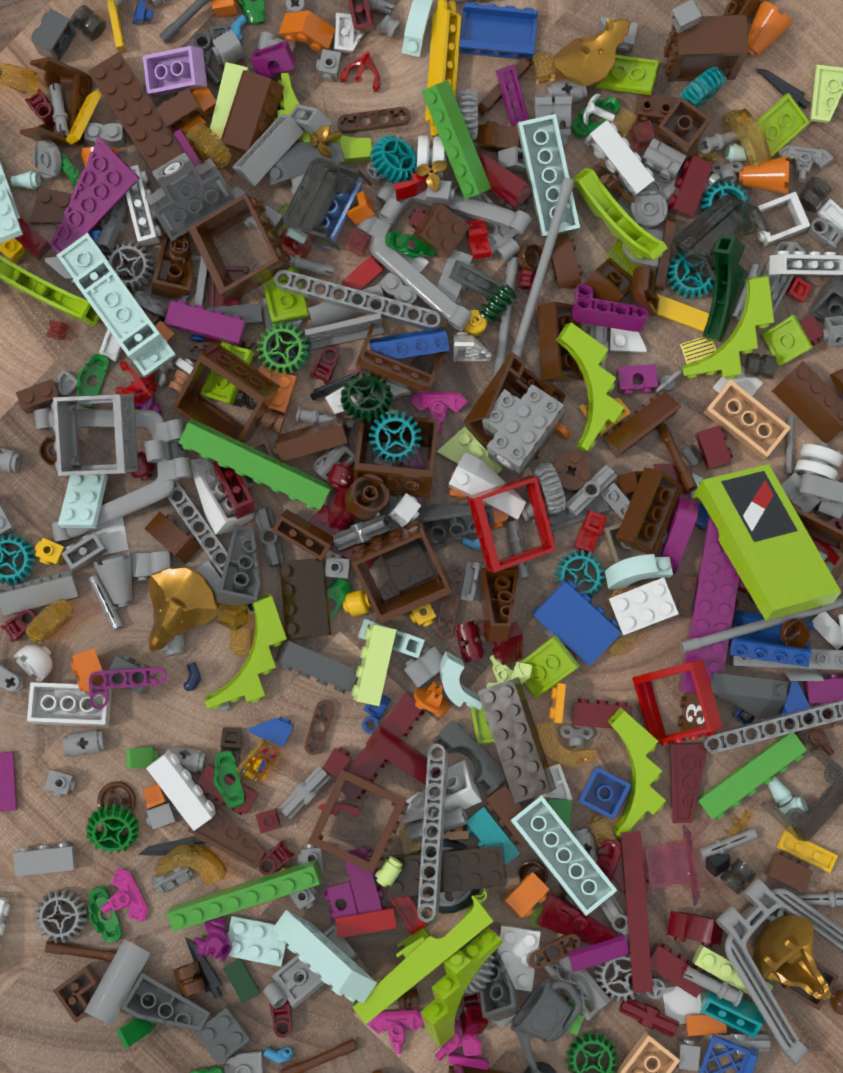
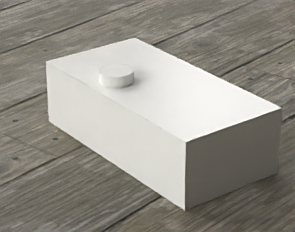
M30 682L27 722L42 725L109 727L112 688L108 689L109 700L107 705L102 709H95L90 704L89 695L86 696L85 691L80 692L78 684ZM101 694L95 695L94 702L97 705H102L105 702V698Z

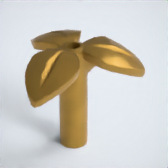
M330 125L320 127L316 131V135L314 133L309 134L311 145L313 147L318 145V152L326 158H332V154L325 144L342 136L340 131L329 134Z
M437 160L433 162L432 168L428 164H421L415 171L422 177L429 175L426 179L427 185L434 192H437L440 185V177L437 175V172H443L447 168L448 163L443 160Z

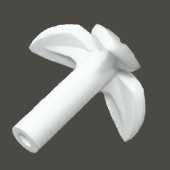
M597 93L588 102L583 115L586 125H588V117L591 113L613 122L614 114L595 106V101L602 96L601 94Z

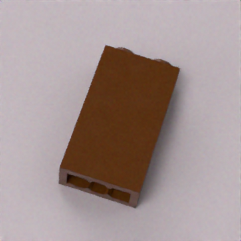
M342 416L280 434L275 442L276 446H274L276 457H280L281 462L348 443L350 432L345 417Z

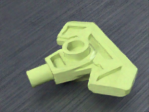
M494 655L490 657L494 665L492 669L498 683L488 682L487 687L519 677L521 684L530 679L533 667L531 664L516 662L515 668L512 670L507 664L501 665L500 661L494 658Z

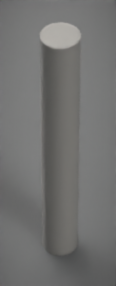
M787 417V425L791 428L786 433L785 474H793L795 417Z

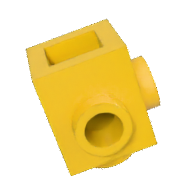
M42 538L35 547V556L40 557L39 561L50 566L52 562L60 566L64 558L61 553L66 551V547Z
M430 603L411 610L412 612L409 613L413 624L417 622L418 626L423 625V627L434 623L433 619L436 618Z

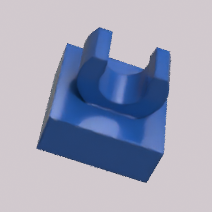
M138 1L132 24L140 25L143 20L151 22L154 11L145 9L147 2Z

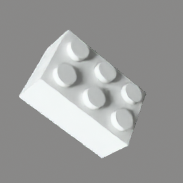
M665 577L609 599L623 635L679 614Z
M500 923L499 937L502 939L503 944L497 950L515 989L532 992L535 969L528 966L526 959L531 951L538 948L541 932L536 928ZM534 955L535 959L532 962L536 963L537 956Z

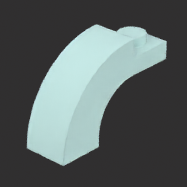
M413 0L405 28L401 53L420 57L434 0Z
M654 554L631 557L615 563L605 571L608 589H623L643 579L671 578L673 571L669 557H655Z
M364 619L358 637L367 640L365 639V631L367 627H370V624L386 626ZM396 630L392 650L419 658L425 640Z
M445 651L440 664V677L446 695L458 707H461L464 702L470 708L476 707L481 710L482 704L479 695L460 683V675L464 669L462 659Z

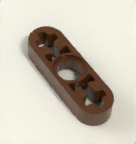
M327 700L318 702L305 742V750L310 755L320 753L333 713V705ZM324 703L328 704L327 707L330 708V711L325 712L324 717H328L327 722L323 719H316V715L321 716L322 710L319 707L323 706ZM316 722L324 724L325 729L322 733L314 731L313 726ZM311 733L315 736H322V740L317 739L316 745L319 748L315 749L314 752L308 746L314 740V737H310Z
M568 933L531 951L526 959L528 966L533 969H542L568 956V953L580 948V938L575 934ZM569 938H570V939H573V940L575 941V942L572 944L573 947H571V946H566V947L563 948V947L561 946V944H562V945L567 944V943L569 942ZM555 945L558 948V954L555 957H551L549 949ZM534 955L537 957L545 955L546 957L540 959L538 965L532 962L535 959Z

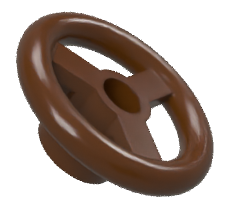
M116 781L106 784L100 790L97 798L98 807L100 806L104 809L103 797L108 792L110 795L107 798L109 807H112L114 804L113 799L118 798L119 803L116 807L119 808L122 804H130L128 807L131 810L130 814L133 812L136 805V797L129 785ZM119 787L124 789L130 798H122L121 795L115 793L113 788Z

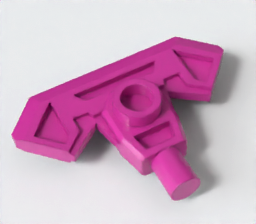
M426 392L425 394H415L410 399L411 404L419 412L429 407L431 418L439 419L438 432L442 431V423H444L448 408L457 413L467 404V400L460 393Z
M120 868L116 869L112 884L120 888V890L108 899V903L100 906L103 914L111 909L115 911L129 907L128 918L141 922L145 921L148 907L130 871Z
M418 1010L381 1012L368 1022L367 1025L377 1034H380L387 1028L391 1044H394V1054H401L406 1028L409 1027L416 1032L424 1022Z
M455 1018V1035L441 1047L435 1057L441 1061L446 1054L449 1056L461 1046L463 1047L464 1056H480L482 1054L481 1041L473 1034L463 1035L461 1023Z

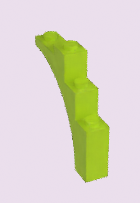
M281 73L282 80H278V83L284 86L283 98H280L281 110H277L278 117L281 114L290 115L296 104H299L291 87L289 73ZM303 131L304 133L299 137V142H310L309 134ZM342 135L341 138L329 142L340 143L345 157V162L333 166L371 162V138H354Z
M585 167L572 178V180H575L574 185L593 215L602 218L612 236L622 240L632 257L639 260L644 258L654 260L661 257L663 252L668 249L663 241L645 231L622 209L602 184L594 170Z
M0 255V279L19 292L30 295L44 305L57 309L69 318L95 327L100 317L88 300L71 294L35 276Z
M768 276L746 278L747 294L744 310L733 333L721 347L709 356L694 363L680 366L683 376L694 378L698 377L699 373L713 375L717 374V370L725 379H735L737 375L742 374L739 351L742 354L752 353L753 349H758L755 326L765 328L769 327V323H774Z
M573 323L565 325L556 341L577 362L587 387L589 404L587 421L583 434L576 446L581 451H587L588 449L591 450L595 445V438L598 433L601 434L605 430L606 422L612 424L617 423L621 419L624 406L607 395L615 387L614 381L616 377L598 365L605 361L608 348Z
M270 593L257 597V601L252 603L255 612V634L248 658L240 671L227 684L203 697L207 709L219 708L222 706V703L227 701H238L243 695L246 702L250 701L251 703L257 702L262 699L261 697L265 696L258 674H268L272 672L273 668H276L269 646L281 645L287 639Z
M620 707L607 722L616 730L625 744L632 771L628 803L620 819L612 828L614 833L621 839L620 832H631L633 826L645 817L647 810L654 815L662 810L666 800L650 786L651 783H655L660 778V773L662 772L646 756L655 750L658 740Z
M489 927L461 951L457 950L443 962L446 975L432 986L435 999L420 1012L428 1036L440 1048L455 1035L454 1023L458 1005L472 978L490 955L503 944L502 939Z

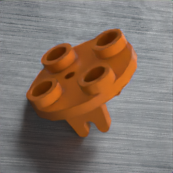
M433 681L428 688H417L413 694L417 708L433 712L437 717H443L448 712L450 705L446 698L443 697L442 684L436 688V682Z

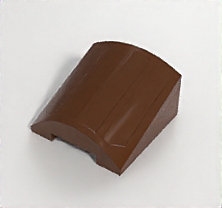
M513 352L506 358L464 420L471 433L486 446L494 437L484 433L482 419L490 416L496 400L504 389L514 397L516 396L521 399L528 392L529 387L534 385L562 404L566 396L554 385H546L525 368L526 362ZM545 445L542 447L540 452L536 454L535 459H539L541 457Z

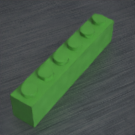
M449 81L435 84L421 91L464 199L466 200L491 189Z
M794 732L785 734L698 797L697 801L712 820L714 818L718 820L726 814L725 810L729 807L735 808L738 806L744 796L747 795L749 797L753 795L759 785L762 783L766 785L772 781L774 774L787 770L790 762L793 760L797 762L802 759L807 749Z

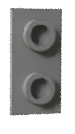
M614 482L601 493V496L623 520L630 500Z
M467 562L460 600L479 603V577L481 568H485L486 565L477 562Z
M188 861L177 862L172 868L158 872L152 877L153 888H156L158 893H164L175 887L173 880L176 879L179 885L190 880L194 874L191 868L189 869Z

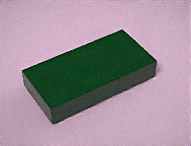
M239 958L223 968L242 1003L260 993L242 959Z

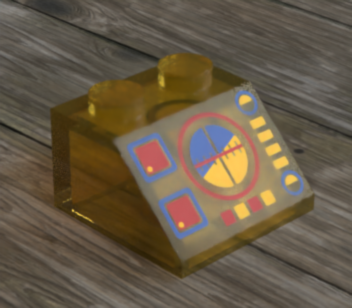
M261 739L236 768V771L254 784H257L259 781L263 783L269 776L267 771L271 766L275 768L282 760L280 758L282 753L267 740Z

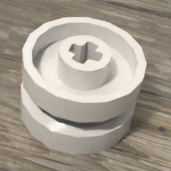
M419 135L417 167L421 164L432 166L433 162L437 160L446 161V151L440 136H435L433 148H430L429 136ZM437 172L440 179H443V172Z
M803 444L800 451V456L803 459L797 461L794 471L802 475L812 474L836 481L838 472L834 468L841 466L843 455L823 446Z

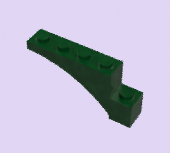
M719 234L713 250L715 255V281L710 313L702 336L706 340L722 342L748 272L739 264L745 245L736 236Z

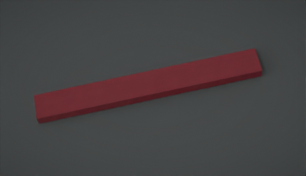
M641 831L620 832L633 993L653 992Z

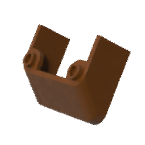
M52 57L31 60L30 65L45 71L44 82L48 88L53 84L55 89L54 83L61 85L65 113L68 115L67 126L70 132L87 95L92 91L91 77L87 73ZM56 123L52 126L41 124L38 127L23 129L19 132V134L36 141L50 140L55 145L76 147L81 146L84 142L83 132L80 140L73 144L68 143L65 131H63L64 137L56 133Z
M371 323L357 358L356 367L366 374H373L374 377L379 376L381 380H386V382L416 394H425L429 391L434 382L442 352H438L428 374L368 350L367 346L375 324Z

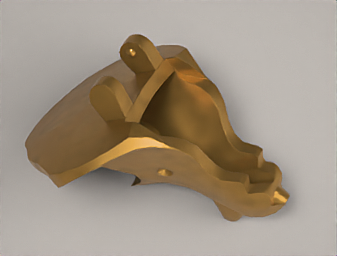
M625 18L607 19L606 27L600 33L594 36L582 37V39L575 38L554 55L552 60L554 69L568 81L580 86L598 85L606 79L614 65L616 48L625 41L624 37L629 34L631 21Z
M186 566L168 567L153 573L149 578L148 588L154 609V624L148 641L150 650L157 651L163 649L176 635L183 634L194 627L208 623L219 612V605L214 590L198 571Z
M796 915L782 916L774 919L762 931L755 945L752 960L763 979L781 982L788 986L801 987L816 999L829 1000L831 997L829 985L817 969L812 954L814 926L810 919Z

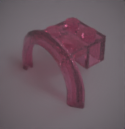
M683 824L684 843L645 847L651 888L668 887L673 884L690 883L693 905H696L700 898V891L694 860L692 832Z

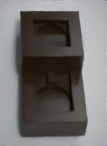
M223 728L220 745L221 752H232L237 770H239L242 729Z

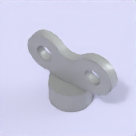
M739 161L730 162L727 165L716 162L713 163L711 173H718L722 184L724 181H727L728 185H730L731 182H736V174L739 173V170L743 169V165Z
M681 369L672 376H663L659 381V387L655 391L658 393L661 390H672L675 386L674 379L682 373Z
M564 725L560 729V736L563 739H569V749L583 750L584 740H590L594 734L593 729L586 726L574 729L570 725ZM568 730L570 733L565 734L564 731ZM587 731L589 735H584L583 732Z

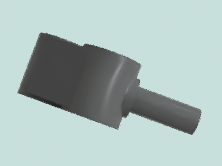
M198 33L194 37L193 46L203 48L204 60L206 61L204 63L205 72L218 86L221 83V79L212 70L210 63L212 52L210 37L206 33ZM201 42H207L206 46H199Z

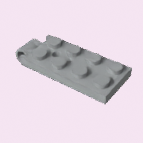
M457 183L453 189H455V193L463 195ZM484 192L470 197L494 204ZM454 213L464 222L469 220H477L474 218ZM485 222L486 228L492 227L494 229L493 233H488L487 237L492 254L497 251L502 260L507 261L520 250L519 245L513 239V237L517 238L519 236L518 233L511 228L508 229Z
M335 924L323 933L352 960L358 956L345 937L338 938ZM299 954L272 975L275 982L269 984L263 991L275 1009L284 1005L287 999L294 1009L325 984L320 979V974L317 975L309 969L310 964H305L298 958ZM304 975V980L299 982V976Z

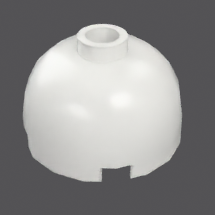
M29 644L21 648L14 655V658L18 657L16 660L18 665L29 676H32V674L37 676L35 680L38 682H42L50 674L53 667V661L50 657L51 652L45 646L40 647L36 644Z

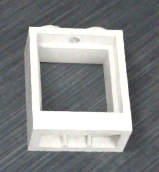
M796 192L753 208L750 215L751 223L753 226L756 225L758 230V239L765 247L805 232L810 227ZM787 203L796 227L771 236L761 212Z

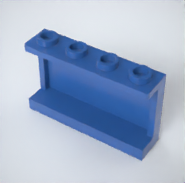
M476 2L464 3L459 53L520 60L526 56L530 61H533L538 11L533 8L517 9L514 6L497 7L495 4L479 5Z
M439 327L434 331L421 330L371 338L369 340L371 351L393 360L449 351L447 333L444 327Z
M563 578L561 585L539 607L536 606L532 613L535 618L590 666L622 632L619 628V623L614 618L609 619L605 616L607 612L601 606H594L591 603L592 598L585 592L581 594L577 590L578 586L571 579L567 581Z
M735 610L733 628L763 620L764 617L762 614ZM804 621L812 633L813 622ZM781 624L732 638L730 655L809 667L812 654L811 638L804 648L786 646L780 639V629L783 626Z

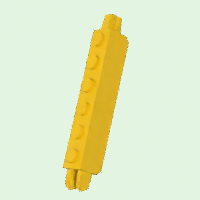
M438 0L436 12L433 13L427 88L448 80L456 97L461 16L456 13V3L450 0L447 3V0ZM426 104L425 122L430 123L431 136H439Z

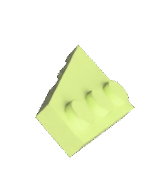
M816 65L810 121L830 122L843 93L842 67Z
M466 427L462 428L436 451V453L448 458L457 465L466 452L483 460L496 474L503 470L499 464L488 458L487 450Z

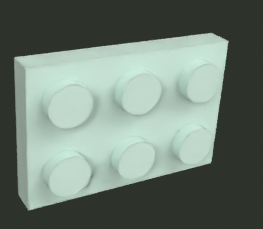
M106 474L70 475L58 522L61 528H96L108 479Z
M232 915L228 931L232 950L228 956L281 967L286 944L277 938L278 934L273 930L276 924Z

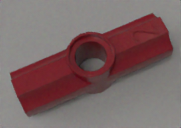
M628 996L627 1002L622 1000L619 1008L620 1013L637 1020L639 1024L651 1030L656 1029L669 1037H674L679 1028L680 1022L661 1013L659 1009L645 1003L644 1005L637 1000H632Z

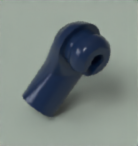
M196 662L187 665L190 676L187 682L183 684L186 691L195 690L201 681V675Z

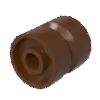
M197 961L173 970L176 981L180 982L179 990L182 997L190 996L206 989L203 977H199L201 971Z

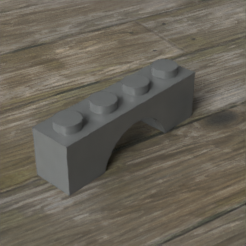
M454 720L432 741L434 744L442 745L448 754L456 752L467 756L475 767L476 776L474 782L487 795L492 793L506 778L502 765L497 763L490 753L484 750Z

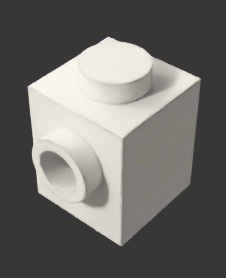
M406 493L398 500L387 516L403 527L409 521L412 522L419 515L417 510L421 505L417 503L416 498Z

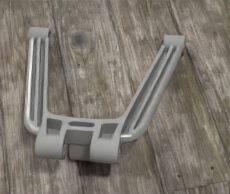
M385 181L376 195V199L384 204L379 213L380 219L374 215L358 223L356 230L370 238L369 249L380 263L396 275L405 285L410 287L422 300L446 319L452 327L462 331L471 318L472 313L450 300L394 249L387 247L385 243L387 233L393 230L402 214L411 204L420 203L432 206L427 204V189L418 195L397 201L394 184ZM455 193L454 201L451 200L450 207H446L453 213L508 229L511 228L521 235L532 220L523 211L518 210L515 212L511 209L473 198L465 200L463 195Z
M45 408L34 411L37 431L38 429L53 428L54 413L51 409ZM76 409L77 428H115L113 410ZM135 410L136 429H149L152 434L153 440L144 442L147 462H157L158 477L155 482L102 505L96 528L164 499L172 492L175 481L192 477L189 457L174 459L171 443L180 441L184 432L183 419L165 422L163 417L155 411ZM58 522L51 523L54 543L67 542L71 538L96 529L61 528Z
M756 878L742 892L744 897L754 906H748L741 915L733 907L729 906L717 918L716 923L728 934L725 941V952L779 1045L784 1050L783 1054L789 1061L797 1065L809 1050L798 1041L799 1038L796 1036L748 953L746 942L755 929L778 908H782L790 915L810 919L813 922L814 932L841 952H843V929L791 891L783 888L770 891L761 880Z

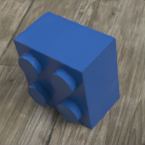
M594 766L577 801L614 820L631 784Z

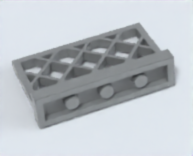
M377 313L306 329L307 341L312 344L310 351L365 339L371 323L375 324L371 337L384 335L381 314Z

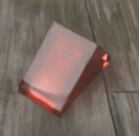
M284 228L280 235L283 242L281 244L283 250H286L289 255H300V258L306 259L312 246L306 242L300 244L286 236L288 229Z

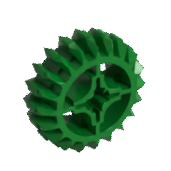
M106 803L104 809L99 806L97 812L93 811L86 825L87 839H90V845L95 844L96 850L102 848V853L107 850L110 855L113 851L119 854L121 849L127 851L128 846L132 847L134 841L138 839L139 821L136 819L135 813L130 814V808L123 810V804L118 808L115 803L112 807H109ZM102 822V830L98 831L97 826ZM127 827L128 832L123 836L122 831Z
M588 1031L587 1038L581 1033L580 1041L577 1038H573L575 1046L572 1044L568 1045L572 1052L566 1051V1056L571 1057L565 1060L566 1064L570 1065L567 1068L568 1072L584 1073V1070L587 1071L590 1068H595L598 1073H616L612 1067H618L619 1064L613 1060L618 1059L619 1055L612 1054L617 1048L615 1046L610 1047L613 1042L611 1039L606 1041V1035L603 1034L599 1039L598 1032H595L594 1037H592L591 1032ZM598 1044L601 1047L589 1050L585 1045ZM581 1051L584 1059L581 1065L577 1067L576 1057L578 1052ZM607 1051L608 1060L606 1066L603 1067L600 1059L603 1053ZM587 1053L589 1056L595 1057L598 1065L595 1062L589 1061Z

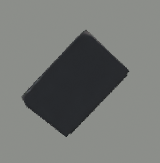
M729 854L706 857L705 868L714 877L729 869Z

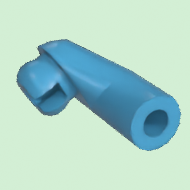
M242 14L230 26L239 42L243 39L241 28L248 22Z
M464 536L462 545L473 550L481 549L478 538L472 539Z

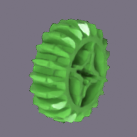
M280 322L279 329L276 328L275 324H272L273 331H270L269 328L265 329L268 333L267 336L261 333L260 336L265 340L264 342L258 340L257 343L263 345V348H257V352H263L258 358L266 359L262 365L266 366L269 363V371L276 367V374L282 369L283 375H286L287 368H289L291 373L294 372L292 368L294 365L297 369H300L299 364H297L298 361L303 364L305 363L301 356H308V353L303 352V349H309V346L302 344L307 341V338L300 339L303 331H300L298 334L295 333L298 329L297 326L290 330V323H287L286 328H283V323ZM280 333H288L296 340L285 342ZM275 336L277 341L275 348L267 351L269 340ZM279 339L282 344L284 343V346H289L286 349L287 358H285L282 352L279 353L277 351L280 348ZM299 345L298 355L291 362L289 351ZM281 355L286 364H277L269 357Z

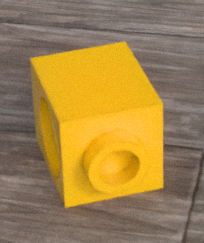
M15 238L0 243V252L14 264H17L28 252Z

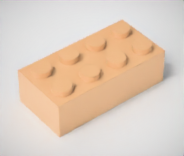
M732 380L724 386L703 412L762 460L770 455L791 428Z
M645 1031L617 1068L616 1073H671L680 1062V1059Z

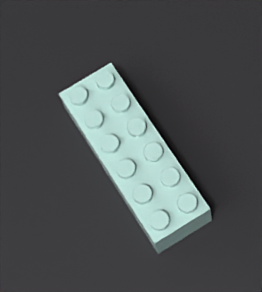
M556 114L517 123L541 237L548 235L564 177L569 178ZM571 192L558 233L580 228L573 192Z
M542 795L510 820L584 915L587 916L617 891Z
M285 910L274 926L273 930L278 934L277 938L284 944H288L287 948L290 951L299 954L298 958L302 962L310 964L309 969L317 975L320 974V979L324 983L332 985V991L339 996L344 994L352 1002L355 1000L361 1003L365 1002L377 982L310 921Z

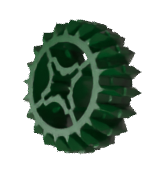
M364 372L362 377L356 374L355 380L349 378L348 383L343 385L341 390L342 397L340 398L343 410H347V416L353 415V420L360 418L361 423L364 419H367L368 423L371 422V419L378 420V416L381 414L385 416V412L390 411L389 406L392 405L393 397L392 392H390L391 387L386 385V380L380 381L381 378L379 376L374 378L373 374L366 376ZM375 390L381 395L382 400L378 399V396L374 394ZM351 396H354L355 400L358 401V406L352 401Z

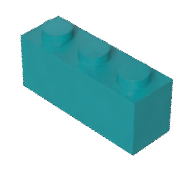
M484 806L467 818L468 822L465 828L471 836L475 834L479 838V841H477L479 846L503 843L506 865L520 854Z
M708 989L703 996L701 1013L753 1038L756 1037L763 1026L764 1018L755 1004L742 998L739 1005L735 1007L733 1003L723 998L719 999L716 993Z

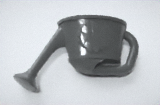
M548 978L543 980L525 1000L512 1022L511 1030L516 1032L531 1073H544L537 1067L530 1045L532 1037L541 1039L545 1043L559 1039L565 1034L582 1010L583 1003L581 997L571 983L558 980L551 983ZM562 988L569 993L575 1003L572 1011V1006L564 1000L557 989Z

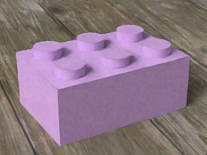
M187 46L143 56L147 94L163 96L188 88L193 90L207 87L203 48Z

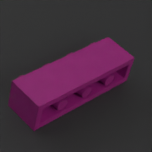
M182 300L170 301L164 322L167 327L241 346L247 325L240 316H225V313L219 310L210 312L200 305H195V307L188 306V303Z
M828 675V679H824L825 681H803L804 695L808 703H827L842 699L843 678H840V675Z
M366 846L346 851L363 860H366L367 856L372 857L371 849L367 850ZM345 860L358 913L387 909L382 907L381 899H384L381 887L377 888L376 885L377 877L375 874L377 870L375 869L371 873Z

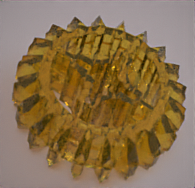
M196 123L185 134L186 140L200 160L204 162L210 158L219 171L229 164L231 160L229 149L212 129L201 123Z
M65 599L56 600L36 615L26 627L25 633L35 644H41L54 636L68 623L74 615V609Z

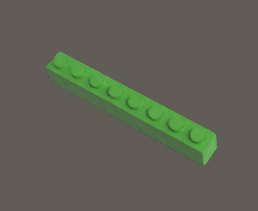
M190 418L179 441L184 449L199 452L201 457L218 461V465L224 468L230 467L241 476L247 475L260 485L264 483L277 493L283 492L291 500H300L313 510L316 508L321 509L331 488L328 483Z
M317 859L173 905L167 912V916L174 932L320 885L323 874Z

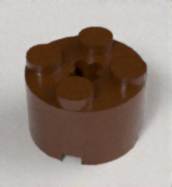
M578 452L564 453L553 464L564 492L573 493L579 491L590 478V464ZM568 468L575 471L573 477L571 474H566Z
M366 474L357 478L346 491V510L361 519L374 518L389 500V490L383 484L384 481L372 474Z

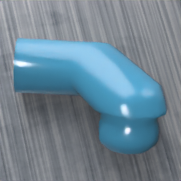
M267 1047L263 1056L280 1064L292 1058L293 1050L290 1047H285L275 1051Z

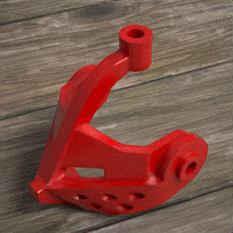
M367 51L345 67L340 79L341 83H344L349 72L353 68L360 66L358 74L354 76V81L361 83L363 69L367 66L375 75L372 89L377 93L381 85L380 75L370 56V52Z
M126 360L121 361L119 365L122 370L127 371L135 381L128 387L123 388L119 386L115 388L116 394H134L133 391L142 389L143 392L134 394V404L151 399L157 390V383L153 373L146 378L144 376L139 378L129 367Z

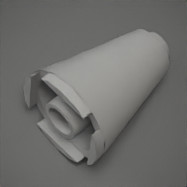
M126 552L127 556L125 557L121 553L101 558V563H97L96 560L93 561L94 567L113 604H118V607L129 605V601L133 600L131 552Z

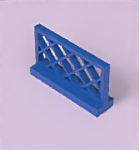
M713 1034L699 1073H703L704 1070L706 1073H725L724 1070L732 1067L735 1068L737 1073H752L758 1059L759 1049L753 1047L749 1049ZM714 1043L723 1044L726 1051L716 1054L713 1049ZM737 1050L745 1053L743 1059L736 1062L731 1054ZM728 1054L732 1063L722 1067L718 1058ZM715 1059L719 1068L710 1072L706 1064Z

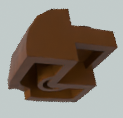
M644 265L635 268L633 271L632 298L637 306L647 309L650 316H658L660 298L654 292L656 273L650 265Z

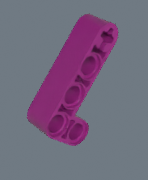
M587 284L577 286L572 304V318L576 322L633 332L644 330L649 315L648 310L644 307L593 299V289Z
M679 497L676 504L674 519L659 556L670 558L673 574H676L698 515L699 503Z
M162 667L95 671L89 677L90 704L95 709L104 708L109 700L108 689L162 685L167 679V672ZM146 671H150L149 675H154L156 671H160V674H164V677H161L160 681H157L156 678H150L151 682H146ZM135 672H141L144 675L142 682L137 683L133 680ZM99 674L104 678L102 685H95L93 683L94 675ZM114 674H122L124 681L121 684L114 683ZM95 695H103L105 698L104 704H95Z

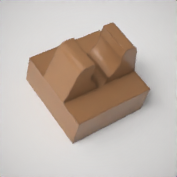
M462 826L456 827L454 832H449V841L469 840L468 831H462Z

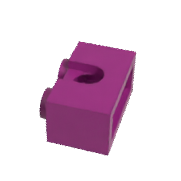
M286 40L254 51L251 62L257 74L273 78L280 71L283 73L292 71L295 68L296 59ZM271 61H276L278 64H272Z
M656 364L618 367L616 370L618 393L633 395L634 391L642 390V394H650L658 388ZM633 377H639L642 384L635 385Z
M350 880L327 886V891L324 894L326 902H331L332 910L329 911L331 922H335L336 917L359 914ZM344 899L347 906L339 909L336 906V901Z

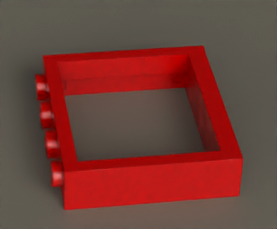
M528 475L467 497L487 571L495 573L556 550L554 544L555 537L550 529L551 521L545 510L546 502L541 495V484H538L536 476ZM526 485L542 545L498 560L482 499Z
M703 659L632 677L647 731L658 740L657 744L660 743L661 746L671 744L672 740L676 744L686 741V737H689V740L700 738V734H704L707 737L716 734L715 730L723 728ZM691 671L706 726L666 734L651 681Z

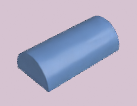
M332 166L328 172L336 177L306 238L308 242L326 250L332 249L348 218L347 211L353 208L357 200L356 194L361 192L365 184L364 179Z

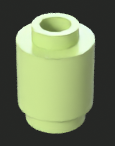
M389 856L375 874L377 877L376 881L384 887L387 885L392 886L402 871L401 867L403 864L393 856Z

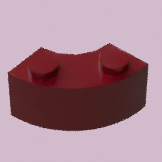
M670 911L667 935L674 936L676 941L696 940L701 941L703 946L713 947V944H721L723 929L716 923V918Z

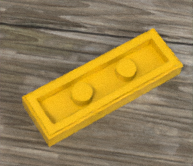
M107 0L117 51L122 54L126 52L118 6L114 0Z
M97 90L87 95L66 138L68 143L73 144L80 140L102 95Z
M657 294L660 298L658 316L703 333L709 313Z
M783 830L776 848L828 873H831L838 858V855L786 830Z

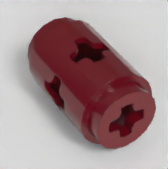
M474 620L455 625L457 642L465 663L484 658L483 645ZM464 641L465 645L461 646L460 642Z

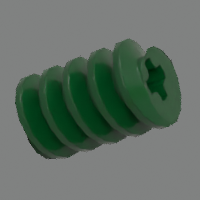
M500 280L502 287L495 286L498 292H490L493 298H485L488 304H480L483 310H479V314L493 323L498 321L497 317L503 315L502 311L507 310L506 305L512 304L511 299L515 300L517 298L514 290L502 280Z

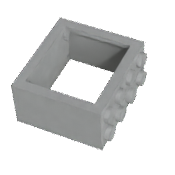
M134 394L53 398L51 408L54 413L53 431L56 436L54 449L57 452L55 468L58 471V476L118 474L138 471ZM113 403L117 464H79L77 404Z

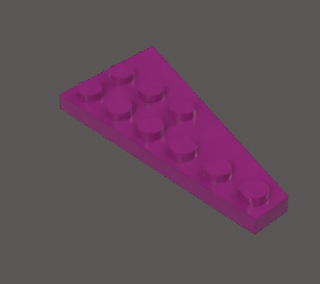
M100 136L95 141L96 144L88 157L87 165L82 171L72 193V199L68 207H66L64 217L60 225H58L49 245L57 254L86 233L89 234L140 179Z

